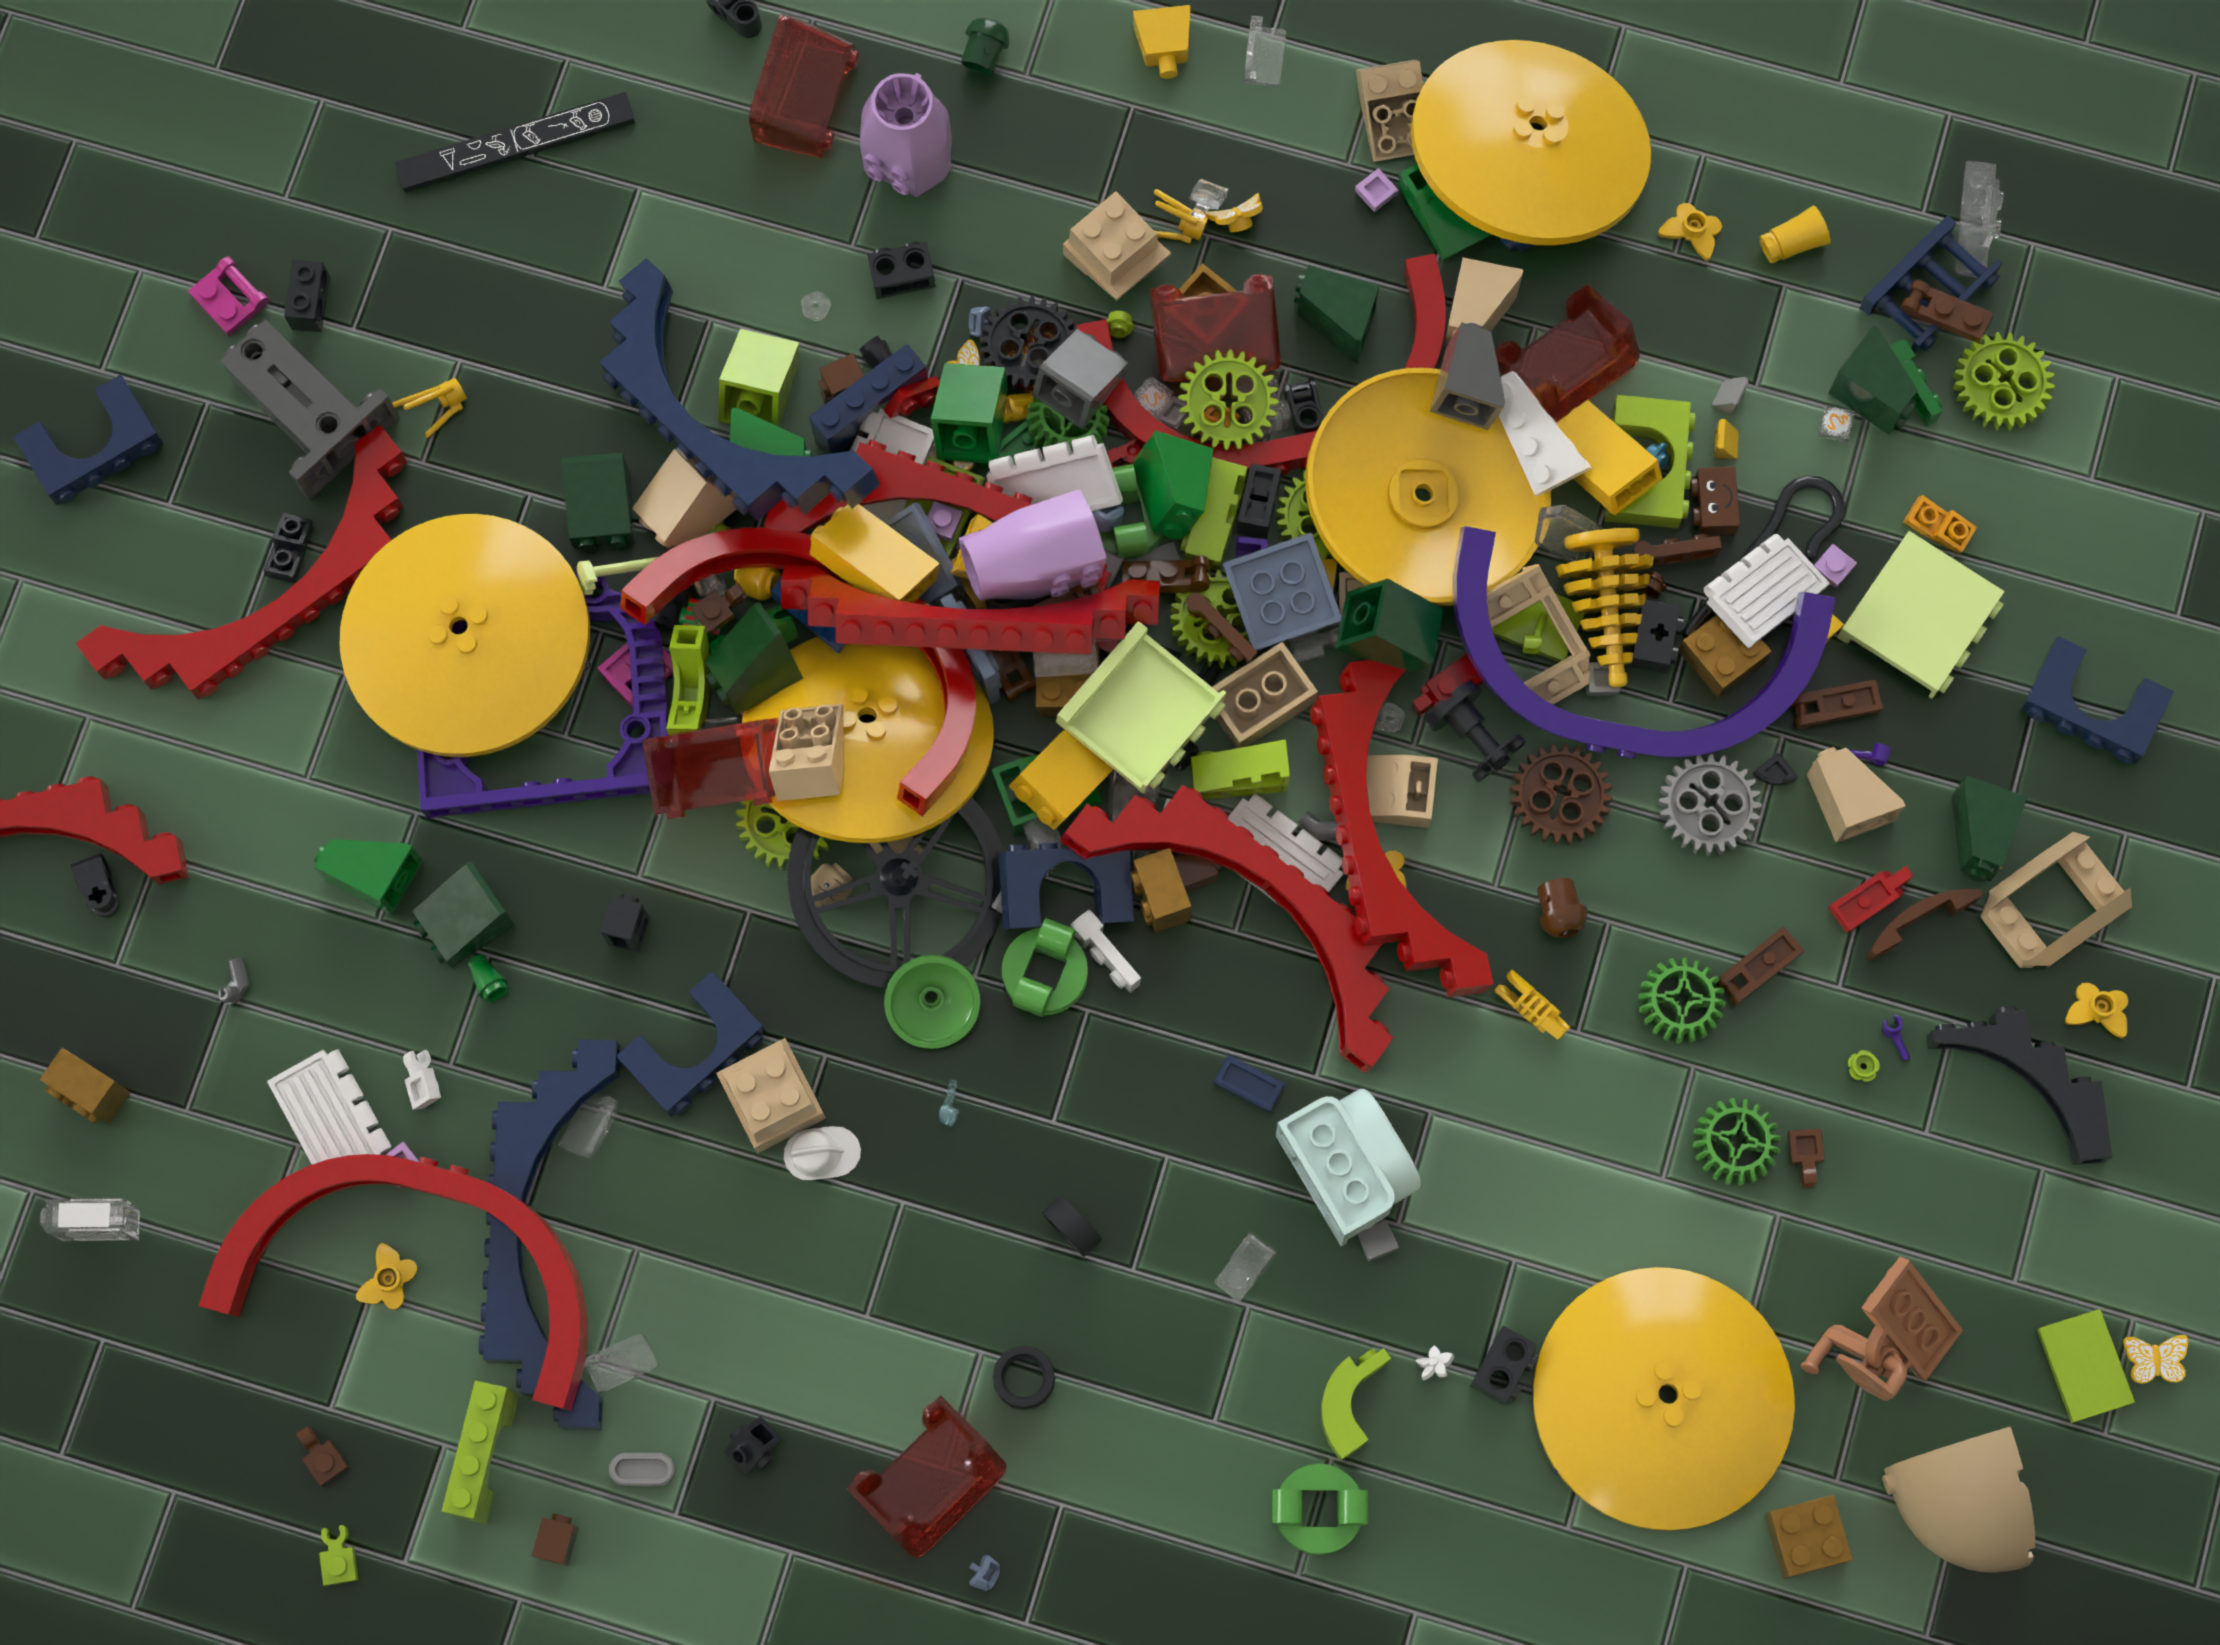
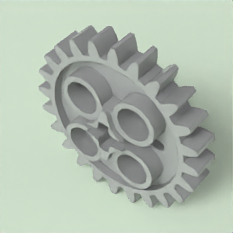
M1710 753L1707 762H1704L1702 757L1697 755L1695 764H1692L1686 758L1683 762L1684 770L1676 765L1672 770L1675 777L1671 775L1666 776L1664 781L1669 786H1662L1659 793L1666 797L1659 799L1657 804L1666 809L1660 812L1659 818L1669 819L1663 828L1664 830L1672 828L1675 830L1671 837L1672 840L1679 837L1683 838L1681 848L1684 849L1691 843L1693 844L1694 854L1698 852L1700 847H1704L1706 856H1709L1712 849L1716 847L1719 855H1722L1725 845L1734 851L1737 847L1735 839L1744 844L1747 840L1745 833L1752 834L1755 828L1751 823H1758L1760 816L1754 812L1759 811L1762 804L1753 800L1757 799L1761 793L1756 790L1751 791L1756 780L1746 781L1744 779L1748 772L1747 769L1740 772L1736 771L1738 761L1728 766L1726 765V756L1724 755L1719 762H1715L1713 753ZM1705 777L1713 778L1717 782L1718 787L1709 789L1704 786L1702 779ZM1693 784L1696 787V790L1691 789L1689 785ZM1685 797L1693 800L1695 808L1685 809L1681 806L1679 800ZM1724 801H1736L1740 810L1735 812L1729 811L1725 807ZM1705 802H1715L1714 807L1711 806L1707 809L1704 806ZM1722 818L1728 820L1730 825H1726ZM1704 820L1714 822L1717 831L1707 832L1702 827L1701 822Z

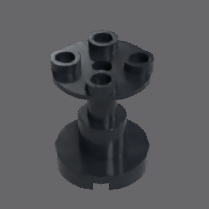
M1469 680L1452 691L1451 694L1453 696L1445 702L1442 700L1426 717V722L1433 731H1437L1449 724L1462 740L1468 737L1486 757L1472 773L1474 779L1479 783L1492 772V768L1496 771L1502 769L1511 760L1508 754L1510 752L1512 754L1517 752L1525 745L1526 741L1521 735L1517 734L1499 745L1482 725L1486 719L1472 704L1480 695L1481 689L1472 680Z

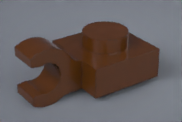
M737 583L728 589L722 597L715 590L690 607L700 624L706 627L708 635H711L735 618L731 609L744 602L747 596L740 584Z
M1821 1129L1790 1130L1787 1133L1790 1165L1800 1164L1801 1188L1815 1187V1184H1817L1815 1164L1825 1161Z
M308 1426L296 1434L310 1452L302 1460L320 1486H324L349 1468L332 1440H328L322 1445L312 1428H308Z

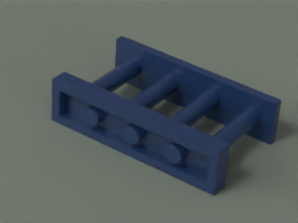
M1949 215L1863 298L1860 309L1868 316L1876 308L1879 311H1885L1916 340L1911 349L1915 355L1921 349L1926 352L1938 339L1935 335L1942 328L1931 325L1926 331L1923 330L1891 301L1892 297L1890 294L1896 288L1900 291L1904 289L1909 295L1911 294L1910 288L1914 282L1912 280V272L1917 268L1920 270L1925 269L1954 296L1967 303L1983 287L1987 290L1990 289L2000 277L1997 273L2002 265L2001 261L1997 259L1987 269L1953 239L1954 235L1952 232L1957 222ZM1938 247L1942 250L1944 248L1947 249L1978 277L1968 289H1965L1933 260L1934 256L1932 253ZM1924 299L1920 302L1925 307H1928L1930 303Z

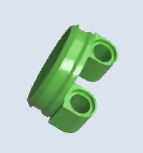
M1133 464L1113 467L1112 469L1123 497L1120 505L1139 502L1143 522L1113 527L1114 533L1112 531H1099L1103 548L1117 554L1118 558H1139L1157 547L1164 535L1153 532Z
M1045 918L1041 928L1032 929L1021 934L1010 944L1002 962V978L1005 989L1012 999L1013 1006L1043 1017V1015L1060 1013L1077 1002L1087 984L1088 966L1083 949L1074 939L1076 929ZM1035 952L1066 963L1055 991L1050 986L1025 977Z
M1311 1464L1301 1467L1285 1479L1280 1489L1272 1490V1525H1277L1283 1537L1302 1552L1313 1555H1326L1337 1552L1354 1539L1361 1526H1368V1491L1360 1490L1356 1482L1346 1472L1335 1466ZM1302 1492H1336L1337 1527H1302Z

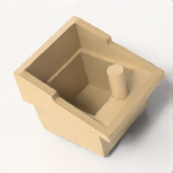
M1117 191L1072 227L1069 239L1063 243V255L1085 275L1093 279L1116 301L1171 256V252L1158 241L1157 233Z
M786 1038L716 1073L757 1154L826 1119Z

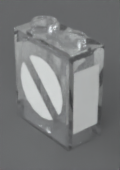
M124 1198L46 1199V1207L41 1210L40 1223L41 1227L44 1228V1232L61 1241L139 1240L140 1208Z

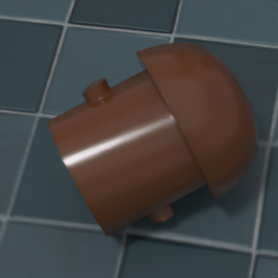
M1553 879L1541 884L1537 888L1543 912L1539 922L1546 933L1554 938H1566L1584 929L1587 919V907L1579 903L1572 879Z

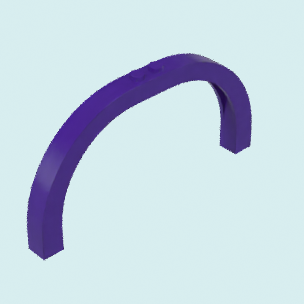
M1468 526L1461 527L1453 572V605L1460 638L1469 660L1489 690L1508 709L1540 730L1564 739L1587 744L1586 750L1605 753L1606 748L1617 749V756L1636 759L1637 753L1661 757H1688L1729 748L1764 730L1795 702L1815 672L1824 651L1835 597L1799 592L1788 643L1775 672L1752 700L1724 719L1690 730L1658 731L1570 713L1547 702L1529 689L1514 673L1502 655L1493 635L1487 606V581L1496 532Z

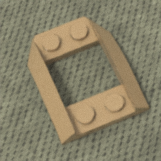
M1539 564L1522 567V572L1487 592L1488 614L1491 627H1494L1540 600L1571 656L1527 680L1524 684L1542 699L1555 704L1589 684V657L1591 655L1542 572Z
M2076 832L2070 833L1989 891L1987 903L1984 905L1980 917L2019 968H2033L2034 966L2050 967L2075 947L2132 908L2131 887L2126 891L2121 888L2087 845L2086 841L2090 838L2089 836ZM2058 862L2095 908L2096 912L2046 947L2008 897Z

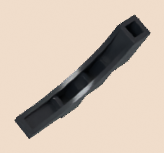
M2016 1006L2001 1007L1989 1018V1026H1987L1986 1021L1968 1023L1966 1028H1955V1024H1941L1935 1026V1030H1932L1927 1035L1928 1049H1954L1978 1054L2002 1064L2023 1078L2042 1096L2056 1116L2067 1140L2073 1165L2105 1163L2112 1158L2102 1081L2091 1082V1077H2079L2072 1079V1083H2069L2064 1045L2054 1046V1042L2048 1041L2034 1044L2035 1048H2032L2027 1010L2017 1011Z

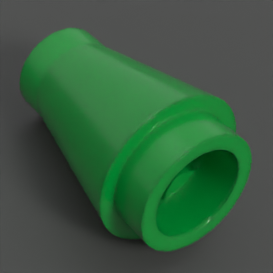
M483 954L476 955L468 961L467 965L471 970L480 998H484L486 1002L491 1003L501 999L508 992L507 979L487 961Z

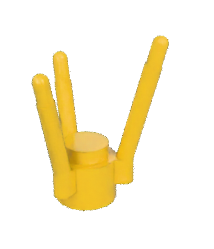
M1155 189L1154 194L1170 204L1156 201L1155 205L1181 218L1178 230L1183 231L1182 234L1155 231L1157 238L1180 240L1188 244L1191 243L1192 238L1200 241L1208 218L1201 216V213L1191 210L1169 195Z
M453 378L436 387L392 402L394 408L403 406L405 410L437 398L443 408L449 406L450 409L425 433V436L428 438L453 414L463 409L460 402L466 400L467 397L456 378Z

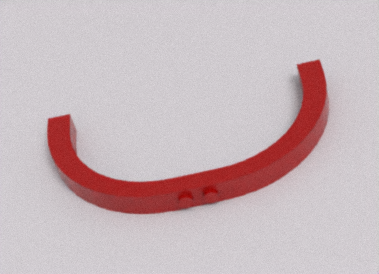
M1436 254L1405 259L1404 274L1412 303L1415 327L1414 343L1405 368L1436 369L1442 350L1446 323L1445 295ZM1106 319L1076 325L1077 329L1081 332L1091 334L1098 340L1099 344L1110 351L1113 350ZM1124 379L1120 381L1102 404L1107 406L1106 416L1109 417L1114 426L1129 441L1136 439L1141 449L1155 430L1212 448V443L1205 441L1201 444L1200 440L1181 434L1156 419L1134 397ZM1317 431L1253 443L1251 446L1244 444L1241 445L1240 450H1237L1235 445H1230L1228 450L1224 451L1223 444H1217L1215 449H1213L1212 457L1246 466L1247 478L1251 463L1280 469L1281 476L1290 473V470L1302 468L1306 471L1308 453Z
M774 528L730 529L689 540L656 558L621 590L620 609L643 625H646L668 602L689 586L722 572L745 568L765 567L784 569L785 565L817 566L837 580L848 585L850 584L810 555L812 541L809 534ZM920 598L914 602L915 604L929 606ZM919 647L935 670L941 685L945 707L944 723L938 737L923 758L908 772L899 784L897 799L922 817L952 784L968 752L975 720L976 692L971 666L964 649Z
M376 1154L347 1155L315 1163L285 1177L256 1199L234 1224L215 1257L199 1306L240 1317L257 1264L274 1236L299 1211L328 1194L361 1185H395L480 1208L505 1223L524 1243L538 1266L547 1292L550 1318L549 1339L544 1363L532 1400L572 1411L583 1373L588 1342V1315L585 1295L576 1267L559 1236L537 1212L514 1195L488 1182L468 1176V1169L450 1165L449 1170L438 1168V1161L425 1157H420L419 1162L409 1159Z

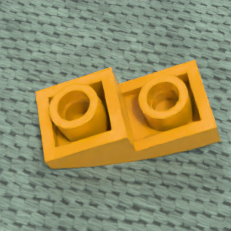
M1924 495L1916 499L1903 523L1925 537L1958 553L1963 552L1977 529L1975 525L1955 511H1945Z

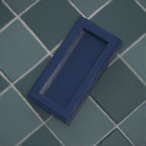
M1229 1054L1213 1082L1214 1085L1268 1113L1272 1111L1285 1086V1083Z

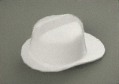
M830 1126L806 1129L796 1133L788 1140L784 1148V1161L790 1173L801 1180L834 1178L846 1175L856 1167L860 1160L861 1147L856 1136L843 1127Z

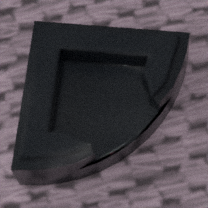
M1779 753L1775 754L1753 772V775L1758 780L1774 786L1786 785L1798 778V775Z

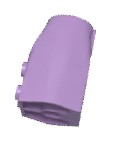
M898 73L882 80L871 93L862 109L860 150L864 171H866V174L871 179L878 182L883 180L891 184L898 193L903 195L909 193L916 198L945 180L951 169L952 134L950 118L947 109L934 96L930 88L922 80L920 74Z
M1080 489L1018 509L989 525L984 530L959 538L964 566L971 586L979 600H1024L1042 598L1048 595L1059 597L1068 593L1069 588L1078 585L1084 588L1096 584L1099 578H1102L1106 562V554L1096 521Z

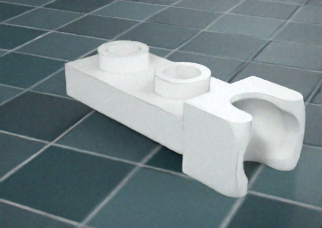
M1090 909L1070 924L1072 928L1076 929L1074 938L1083 948H1086L1088 945L1091 947L1089 950L1091 956L1099 965L1105 963L1112 972L1109 974L1111 979L1120 989L1125 987L1131 993L1140 986L1141 977L1103 934L1104 925Z

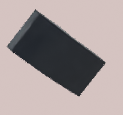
M282 513L272 537L273 548L263 569L265 576L295 583L313 525L311 519Z

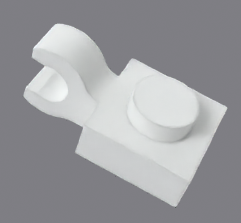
M423 1050L417 1054V1059L414 1051L405 1054L403 1062L408 1069L410 1077L404 1081L412 1109H424L441 1098L433 1068H427L431 1062L430 1054L427 1050Z

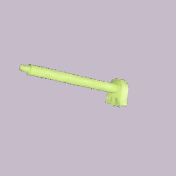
M658 557L594 567L589 560L580 561L577 564V575L584 595H591L593 590L596 589L594 582L598 581L597 577L640 571Z

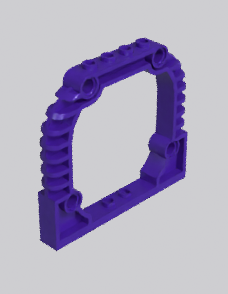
M603 576L597 577L598 581L594 582L596 589H603L602 595L595 599L590 598V595H585L590 621H615L625 632L630 652L633 714L625 717L620 724V733L625 742L616 756L606 765V778L572 781L570 778L555 779L552 784L541 785L540 782L532 781L523 783L522 787L488 791V787L483 780L467 768L470 757L445 759V756L417 750L421 812L427 818L676 791L672 737H668L666 730L669 715L663 645L659 630L653 619L646 625H643L621 610V593L612 590ZM464 620L455 622L452 626V633L463 634L467 630L468 623ZM635 728H645V732L641 737H631V733Z

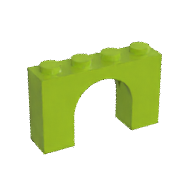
M1624 395L1616 396L1612 421L1629 436L1648 438L1659 445L1666 443V451L1669 453L1670 472L1664 479L1616 515H1613L1605 508V522L1679 528L1682 518L1687 519L1689 500H1684V489L1689 490L1691 471H1686V462L1692 459L1693 442H1688L1689 431H1694L1695 413H1690L1691 402Z
M480 1381L474 1382L441 1512L455 1518L487 1525L495 1494L494 1491L488 1488V1475L493 1450L502 1427H512L519 1400V1395L507 1387Z

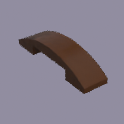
M1958 889L1947 891L1914 904L1898 915L1885 928L1870 948L1866 956L1867 959L1871 962L1896 948L1902 941L1898 934L1900 930L1943 906L1952 917L1977 903L1984 895L1982 890Z

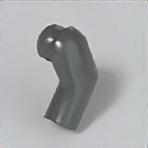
M1308 811L1298 822L1319 841L1336 839V818L1320 821Z
M235 958L228 961L232 979L227 985L220 988L218 993L219 999L224 1003L231 1005L239 1002L249 987L250 982L243 958Z

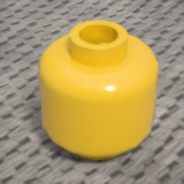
M745 568L734 571V580L736 584H740L746 593L745 595L761 601L767 600L772 596V589L782 576L777 568Z

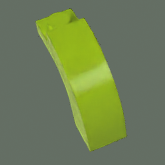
M674 625L669 646L673 664L674 690L666 730L668 737L699 738L702 723H706L710 696V683L706 678V674L710 673L705 663V660L710 655L706 627Z
M1374 1348L1366 1352L1358 1359L1361 1363L1359 1366L1355 1365L1350 1356L1347 1357L1335 1369L1325 1388L1321 1403L1322 1428L1328 1444L1340 1462L1364 1446L1369 1440L1353 1417L1351 1399L1354 1390L1361 1382L1390 1362L1391 1357L1384 1348L1379 1352H1376Z

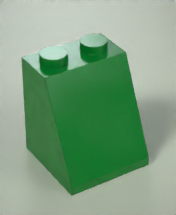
M944 363L931 415L938 460L989 464L990 460L999 458L1008 390L1004 367Z
M731 408L730 442L743 448L773 455L812 456V450L807 449L804 438L739 408Z
M1155 430L1135 457L1133 466L1153 532L1163 534L1170 539L1183 540L1204 513L1213 448Z
M330 839L326 846H321L314 859L316 862L314 865L315 869L327 882L390 915L395 911L423 863L418 853L407 843Z

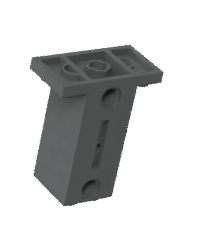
M266 320L260 325L257 324L250 328L246 337L238 345L228 348L220 360L232 381L307 454L306 456L299 457L293 463L289 473L301 492L309 500L355 459V442L379 425L386 431L400 418L388 395L380 388L375 393L366 395L361 401L360 406L356 408Z

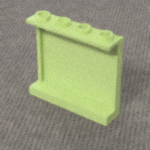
M1908 531L1843 626L1837 638L1846 644L1851 639L1930 689L1932 692L1928 697L1933 699L1938 690L1944 694L1954 677L1949 675L1954 666L1961 668L1971 654L1966 650L1970 642L1972 641L1977 644L1987 630L1982 625L1987 617L1994 619L2004 605L1999 599L2005 591L1911 531Z
M1138 621L1125 636V639L1121 640L1057 714L1056 723L1144 794L1149 787L1155 790L1166 777L1163 771L1169 764L1175 766L1186 753L1183 750L1185 745L1190 740L1195 743L1206 730L1203 724L1208 718L1211 717L1215 720L1226 706L1223 701L1227 692L1222 690L1218 693L1147 635L1148 628Z

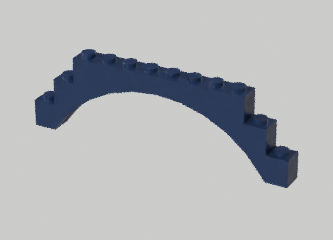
M647 258L619 280L624 290L622 297L628 306L609 321L615 331L612 337L619 346L599 362L605 372L602 376L603 379L613 390L618 387L622 391L620 394L630 407L633 408L637 405L640 408V415L649 425L655 423L659 426L657 430L668 443L673 440L677 444L676 449L687 461L692 458L696 462L694 464L696 469L704 478L707 479L711 476L715 480L713 482L714 486L724 497L730 495L734 498L733 504L743 515L749 513L758 521L781 500L791 509L796 506L805 515L828 494H831L838 503L844 501L853 509L881 485L873 468L854 450L811 457L773 455L743 448L721 438L691 417L676 399L669 385L664 361V326L673 294L668 280Z
M578 1040V1049H573L572 1067L577 1068V1071L538 1070V1080H533L532 1098L537 1099V1102H498V1110H493L492 1129L496 1130V1142H491L490 1161L494 1162V1174H489L488 1183L514 1195L525 1204L527 1203L539 1164L558 1132L584 1103L619 1078L620 1061L616 1056L621 1052V1046L617 1040ZM486 1212V1223L491 1226L490 1238H486L484 1244L485 1258H489L488 1270H484L482 1278L483 1290H487V1302L481 1305V1322H485V1335H480L479 1354L483 1355V1360L487 1363L522 1364V1369L518 1368L516 1372V1387L521 1388V1394L524 1396L533 1397L544 1363L548 1340L531 1305L523 1272L522 1241L505 1223ZM581 1379L572 1411L554 1407V1422H558V1427L562 1430L602 1431L603 1397Z

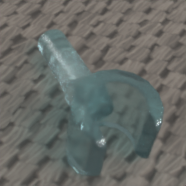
M950 1080L946 1099L939 1110L940 1122L950 1127L955 1124L960 1110L951 1107L958 1083L956 1080Z

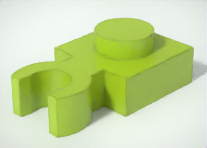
M345 1525L339 1526L340 1535L336 1540L330 1538L328 1528H323L321 1531V1538L328 1545L329 1550L319 1553L323 1586L359 1581L354 1547L345 1548L344 1546L349 1535Z

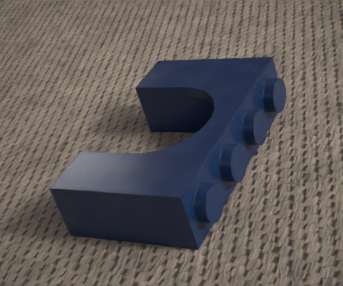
M908 344L904 345L809 416L815 443L825 455L850 451L856 438L858 427L871 412L890 400L898 388L928 379L926 365Z
M121 374L94 389L112 421L111 438L105 448L96 455L89 458L76 459L62 454L41 421L13 436L46 493L56 506L60 503L70 502L77 496V493L88 487L91 488L99 485L106 476L113 472L125 470L132 461L141 456L151 455L158 449V446L163 444L162 439Z
M2058 636L2051 645L2021 710L2026 711L2027 715L2033 720L2039 722L2046 721L2055 725L2056 729L2065 735H2076L2084 739L2085 743L2094 749H2105L2113 753L2114 757L2123 763L2130 764L2132 762L2137 764L2144 756L2174 691L2144 678L2137 686L2123 716L2109 721L2090 718L2077 707L2072 696V682L2087 650Z
M1058 843L1039 844V850H1027V844L1008 845V851L999 853L1003 929L1041 927L1040 884L1046 872L1061 862H1068L1079 866L1091 879L1094 889L1095 916L1101 923L1134 921L1130 850L1084 860L1070 848L1058 849Z
M713 971L689 991L692 999L710 1017L717 1028L716 1046L712 1054L704 1062L689 1068L670 1065L656 1053L641 1035L616 1056L670 1117L675 1113L680 1115L686 1111L692 1104L691 1099L699 1091L703 1094L716 1083L714 1078L717 1076V1072L739 1062V1056L745 1050L749 1049L751 1051L764 1040L762 1035L766 1031L763 1025Z

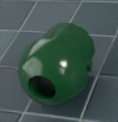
M977 18L971 22L965 32L969 39L961 64L978 73L994 75L1002 49H1008L1009 32L997 20Z

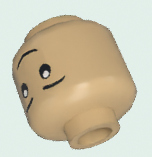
M836 862L833 865L824 863L811 876L812 895L814 896L850 883L853 878ZM853 888L815 901L814 903L817 907L844 900L852 893Z

